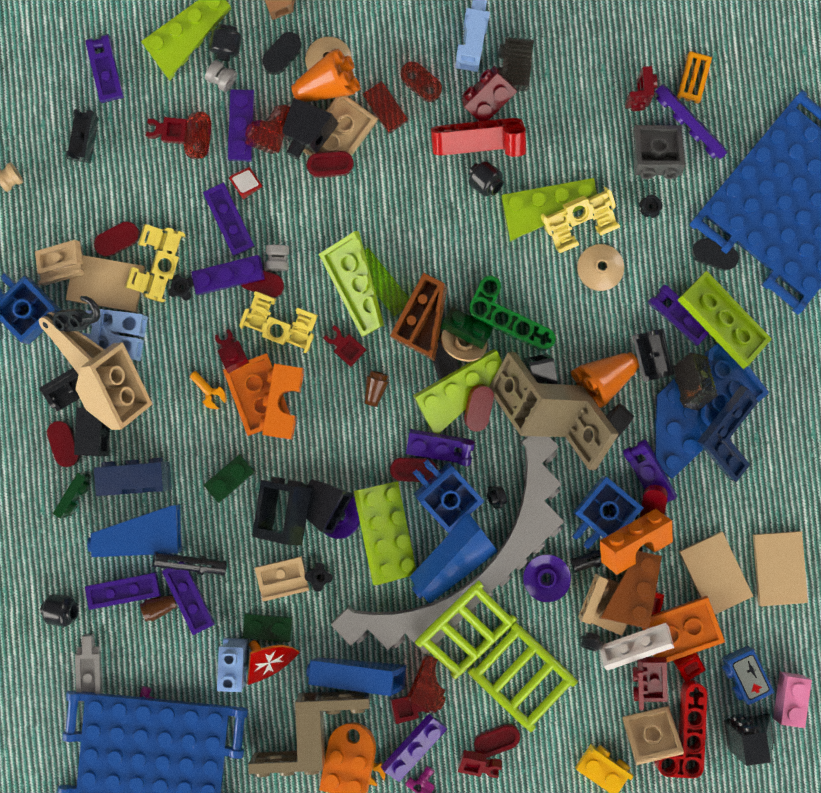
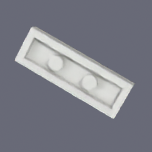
M663 623L603 644V646H600L603 667L606 670H610L672 649L674 645L669 626Z

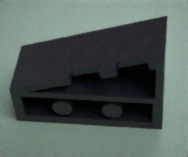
M736 714L730 716L731 719L724 720L727 747L746 766L771 763L773 744L775 742L771 714L745 717L743 714Z

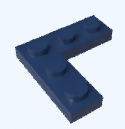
M742 385L697 441L729 480L735 483L750 464L732 443L730 437L758 403V400L751 391Z

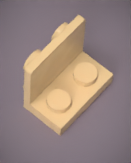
M595 573L578 618L591 625L592 623L623 635L627 624L599 619L618 582Z

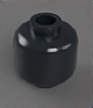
M219 24L218 28L212 30L209 49L212 53L216 54V59L230 61V57L234 58L239 55L242 36L237 32L236 27Z
M488 161L481 162L480 164L476 163L469 170V185L484 197L496 195L504 184L502 180L503 173Z
M58 594L48 596L40 608V613L46 624L67 627L75 621L79 612L78 604L73 597Z

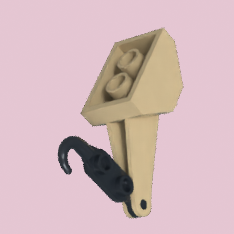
M81 296V301L89 304L92 313L88 314L80 309L59 310L55 314L49 312L39 319V324L79 374L76 391L85 409L111 430H121L153 404L123 342L113 343L104 350L79 332L86 329L91 323L97 322L101 316L97 303L88 296Z

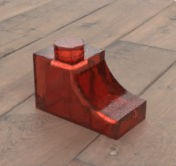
M285 104L275 106L273 112L266 120L252 121L245 132L247 137L245 144L268 154L279 153L284 139L282 130L290 107Z
M428 655L424 656L405 701L428 712L436 713L437 710L442 709L446 697L444 693L446 690L440 687L436 678L438 659Z

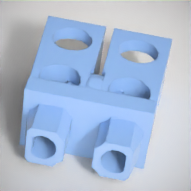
M473 0L472 7L466 8L463 28L465 45L458 44L455 65L457 69L478 72L484 35L487 32L490 12L485 11L487 0Z
M100 309L101 316L99 320L90 324L92 325L91 334H82L104 350L113 343L123 342L130 358L140 361L144 340L121 336L119 333L145 337L148 317L143 314Z
M223 639V644L219 646L217 691L242 692L246 685L247 663L245 662L247 661L248 639Z

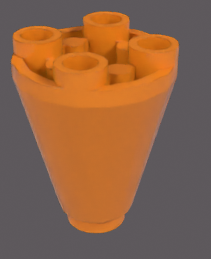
M340 49L330 51L291 86L294 97L304 102H311L355 94L361 87L352 70L355 68L352 58L349 55L345 57Z
M621 353L582 364L571 371V376L577 385L583 386L598 407L602 408L631 379L640 366L637 357L633 353Z

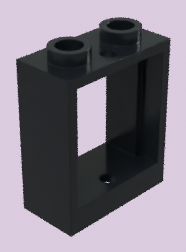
M271 477V481L261 480L252 537L285 545L302 546L311 488L302 487V482L288 480V483H285V478ZM279 490L289 491L283 531L273 529Z

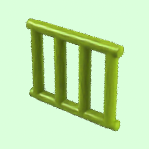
M479 580L464 592L415 640L417 646L420 648L422 646L425 647L451 671L452 678L455 680L517 621L514 615L511 614L509 616L482 589L484 586ZM474 596H477L502 621L493 632L465 606ZM457 613L465 618L485 638L476 648L448 623ZM440 629L468 654L458 665L430 640Z
M515 622L511 627L512 630L476 668L472 667L469 669L468 674L531 733L536 727L534 724L570 686L574 687L578 680L522 626ZM519 637L528 645L527 649L492 684L483 674ZM536 653L546 663L509 700L500 690ZM554 670L563 680L528 717L525 716L517 707Z

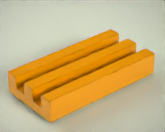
M689 51L677 98H684L686 101L692 100L697 104L700 103L712 57ZM695 58L696 62L686 93L684 92L692 60ZM701 60L705 61V64L699 82L697 94L693 95L692 93L695 86Z

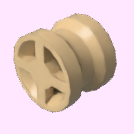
M11 162L6 164L3 170H0V185L6 192H9L12 186L24 183L20 173Z

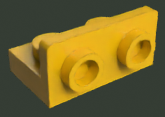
M590 744L575 766V769L609 793H619L627 779L632 780L634 777L630 771L631 767L621 759L615 761L609 757L611 753L601 745L596 748Z

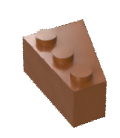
M423 273L390 334L394 341L433 361L436 359L447 294L445 283Z
M637 551L636 564L625 570L599 619L646 629L649 628L662 556Z

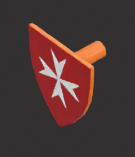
M257 640L251 641L249 643L251 652L249 654L247 684L259 682L282 670L300 653L299 650L291 646L279 644L261 648Z

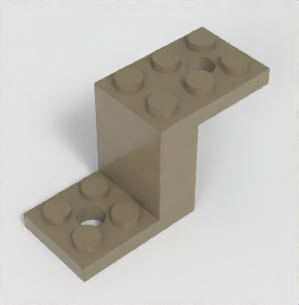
M516 352L507 353L489 386L493 391L494 398L520 436L566 437L589 470H596L619 435L583 386L538 383Z
M357 691L299 693L295 701L297 751L254 752L248 764L249 774H255L256 777L270 776V773H280V776L294 775V772L315 775L319 771H323L326 756L324 711L329 715L341 713L340 710H350V713H363L365 709H369L370 693Z

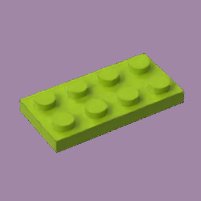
M705 271L677 299L743 369L750 365L772 339L708 271Z
M398 481L355 490L354 496L373 585H380L411 576L416 570V564Z

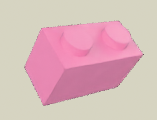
M779 672L773 715L774 720L781 725L805 728L811 679L800 674Z

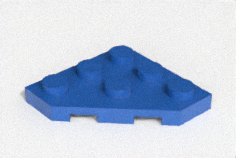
M718 342L705 352L701 419L708 427L741 385L747 387L758 402L769 394L750 367L747 366L743 369Z
M672 379L655 395L654 454L663 471L670 479H673L703 450L697 441L708 428L701 419V406L675 379Z

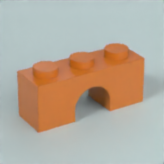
M275 363L273 369L269 368L267 382L271 383L270 391L265 392L263 406H267L266 415L261 416L259 429L263 430L262 435L293 440L297 416L284 413L280 407V400L287 392L301 393L305 369Z
M654 509L601 539V562L618 575L636 564V553L642 545H645L654 553L673 542L672 520L659 510Z

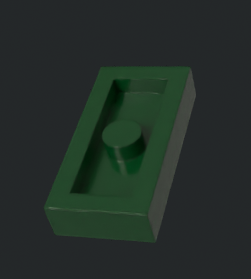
M454 307L450 309L440 327L480 349L484 348L494 329Z
M239 454L203 486L220 503L251 477L255 471Z
M84 472L77 473L52 514L60 519L72 516L78 507L76 501L80 495L84 496L90 487L88 482L91 477Z
M245 613L242 638L290 642L293 617Z

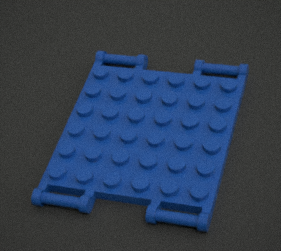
M803 89L689 224L693 229L697 228L710 240L722 247L721 250L725 254L737 243L768 268L771 273L761 285L765 289L769 288L790 305L793 308L792 311L797 315L805 309L821 288V128L796 108L801 104L821 120V107L808 98L807 93ZM704 217L710 220L714 225L721 229L730 238L726 241L723 237H721L717 232H715L711 227H709L706 223L702 221ZM779 277L802 298L800 300L796 299L775 281L776 278Z
M67 691L66 731L63 732L62 740L65 742H81L77 786L60 785L58 786L57 793H222L225 756L240 759L244 756L242 742L244 721L247 717L248 709L236 706L104 693L95 694L94 692ZM78 701H85L82 732L75 731ZM229 716L235 717L232 747L226 746Z

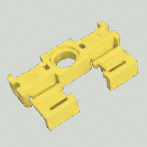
M604 187V192L590 198L585 196L579 197L563 204L564 209L548 216L541 215V220L545 224V231L552 236L556 250L559 253L579 245L575 236H571L570 230H572L573 226L587 220L596 219L598 225L595 228L600 235L620 227L613 213L616 204L611 190ZM579 205L583 206L584 211L582 215L574 217V208Z
M144 224L138 245L146 247L148 244L154 246V250H160L156 251L150 272L143 274L138 272L139 269L130 268L125 288L142 292L145 298L157 302H165L166 300L162 299L168 279H173L179 259L175 255L180 239L185 237V233L174 231L172 228L162 230ZM147 231H149L148 238H147V241H146V243H145L144 241H145V238H146V235H147ZM162 258L170 261L171 267L167 272L161 271L158 267V262ZM137 272L134 283L132 284L134 273Z
M255 291L250 307L252 311L250 312L251 309L244 311L239 324L240 328L243 329L244 326L262 332L261 337L285 345L287 342L303 348V353L308 352L311 347L310 344L314 339V334L310 333L308 335L309 331L312 332L318 315L298 307L296 309L298 317L296 322H292V327L289 323L271 316L268 317V315H271V312H269L271 304L274 305L276 299ZM274 324H279L283 327V334L278 338L271 334V327Z

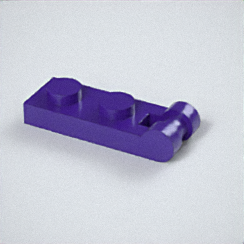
M109 34L102 35L100 39L96 40L93 38L86 39L85 43L99 101L105 103L124 98ZM104 48L105 52L97 54V49Z
M663 284L659 289V293L656 297L652 296L648 304L665 317L695 346H698L709 333L677 300L679 296L667 285ZM666 298L672 302L668 308L663 304Z
M410 429L406 454L470 466L472 462L471 451L474 450L475 442L471 439ZM455 447L461 448V453L454 452Z
M645 439L638 442L637 446L633 448L628 447L623 450L626 460L630 462L644 489L650 485H660L668 492L667 503L677 498L675 490ZM643 454L646 459L640 462L637 456Z

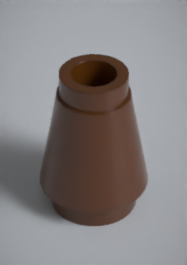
M370 371V374L366 377L365 404L378 407L389 384V381H387L389 375L378 371Z
M173 595L145 599L144 603L139 604L145 622L150 620L154 622L177 608Z

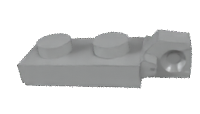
M84 634L82 636V647H78L75 654L76 692L102 693L100 646L95 647L94 634Z

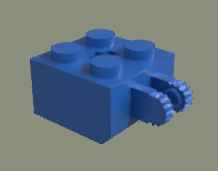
M4 273L0 277L10 289L4 293L0 288V321L21 343L30 345L44 331L39 324V319L49 312L55 314L61 309L31 278L23 276L15 283ZM26 306L29 307L27 314H25L26 310L24 309Z
M427 459L424 462L425 467L434 475L427 481L424 475L416 469L413 474L423 485L413 494L439 524L450 533L466 515L475 511L484 500L449 462L438 471ZM451 493L452 499L450 501L445 500V496Z
M602 476L572 512L583 521L572 537L578 539L583 535L588 526L592 528L594 532L584 543V547L589 549L600 536L605 538L631 523L644 507L608 477ZM605 505L612 506V508H610V510H612V513L610 515L603 514V507Z

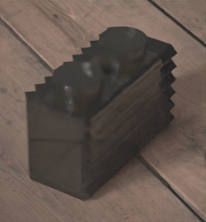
M506 37L504 44L499 46L498 58L503 59L502 67L497 68L499 73L517 91L527 92L530 84L534 40Z
M691 352L685 358H682L683 360H680L679 363L673 365L676 375L675 382L679 387L680 402L683 407L699 411L716 398L718 394L716 393L717 390L715 389L716 386L714 385L715 382L713 381L709 358Z

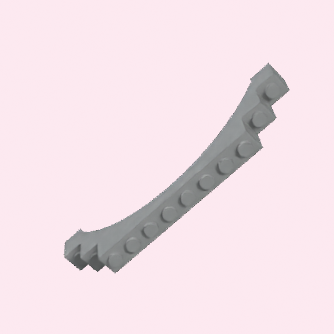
M526 436L520 442L525 449L526 468L521 504L515 522L496 555L479 574L464 586L430 604L400 611L353 610L349 605L332 621L331 626L350 646L354 642L357 644L362 642L368 635L366 631L369 630L387 650L392 646L396 649L405 640L404 634L415 643V640L478 580L484 586L482 589L492 597L494 595L493 589L498 585L500 587L504 586L511 579L509 574L515 568L517 570L523 568L528 562L526 558L532 552L537 554L546 545L544 541L549 536L553 538L563 529L561 524L564 521L545 502L547 498L552 500L560 492L558 487L562 484L542 464L544 461L549 463L558 454L555 450L559 446L550 437ZM474 596L465 606L474 614L477 611L475 607L481 600ZM457 613L448 623L457 631L459 628L458 623L463 617ZM440 629L430 640L440 647L442 644L440 640L446 634ZM417 646L424 654L429 652L425 647L422 646L420 648Z

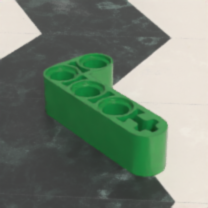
M486 276L482 279L469 306L471 317L537 350L544 351L553 346L556 338L551 329L495 303L501 290V282L498 278ZM486 282H492L496 286V291L494 293H487L483 285ZM476 303L485 305L486 312L483 315H478L474 312L473 306ZM496 314H505L507 323L505 325L497 324L495 321ZM517 324H526L528 334H518L516 331ZM534 328L537 329L536 335L542 336L546 334V339L549 343L546 342L544 345H541V339L535 336L530 340L529 337L532 335Z

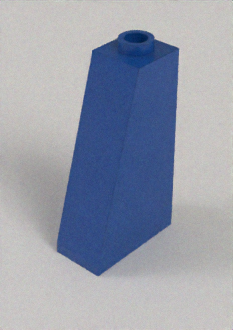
M180 504L172 505L91 533V537L87 541L91 557L154 555V552L178 554L182 552Z
M470 514L460 521L410 576L414 583L412 590L419 599L424 597L430 604L498 552Z
M318 657L310 660L306 674L309 677V685L392 696L405 689L407 665Z

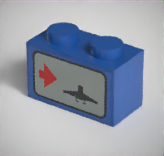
M745 646L722 657L725 663L722 666L723 671L728 679L732 678L735 687L732 689L739 701L742 700L747 705H750L774 693L753 648Z

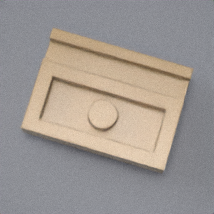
M72 240L35 251L37 272L40 274V285L46 286L84 275V271L81 268L83 260L80 241Z
M302 556L255 567L262 602L310 590L308 582L305 580L306 572Z

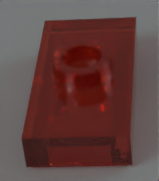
M382 81L363 93L364 99L388 134L408 122V118Z

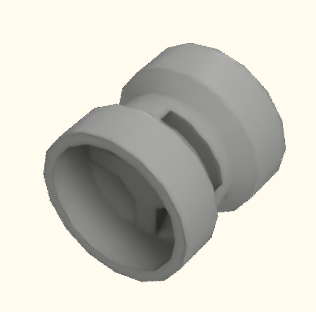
M218 59L211 63L205 74V80L217 84L218 88L223 92H227L237 78V72L231 68H225L224 64Z
M266 245L265 253L268 255V260L265 262V270L276 272L288 271L289 263L286 259L289 255V246Z

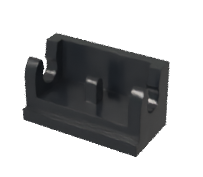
M74 109V121L66 157L68 160L91 163L99 117L93 111L86 110V113H82L78 109Z
M663 329L632 336L643 382L674 375Z
M74 368L39 388L52 409L55 408L56 411H60L80 399L76 391L79 374Z
M77 407L74 455L109 456L110 428L85 408Z

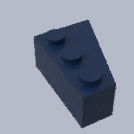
M163 457L149 458V463L139 464V459L125 460V465L116 466V461L101 462V467L94 468L96 496L172 490L170 462H163Z

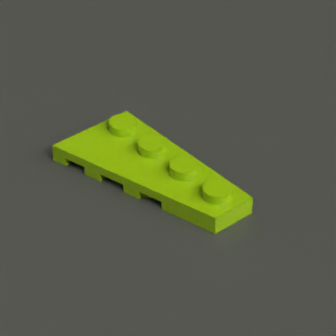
M198 0L143 39L141 43L170 81L180 66L187 62L191 53L204 42L203 39L227 15L231 10V6L227 0Z
M594 178L501 195L509 241H514L525 234L545 226L541 220L542 214L548 216L564 209L563 204L579 197L585 196L590 198L597 195ZM581 205L575 207L573 213L584 209V207Z
M354 231L319 253V256L361 337H364L384 326L360 233L359 231Z
M493 349L487 352L480 359L466 364L413 395L432 433L440 434L466 409L469 392L474 386L478 384L490 386L502 364L497 350Z

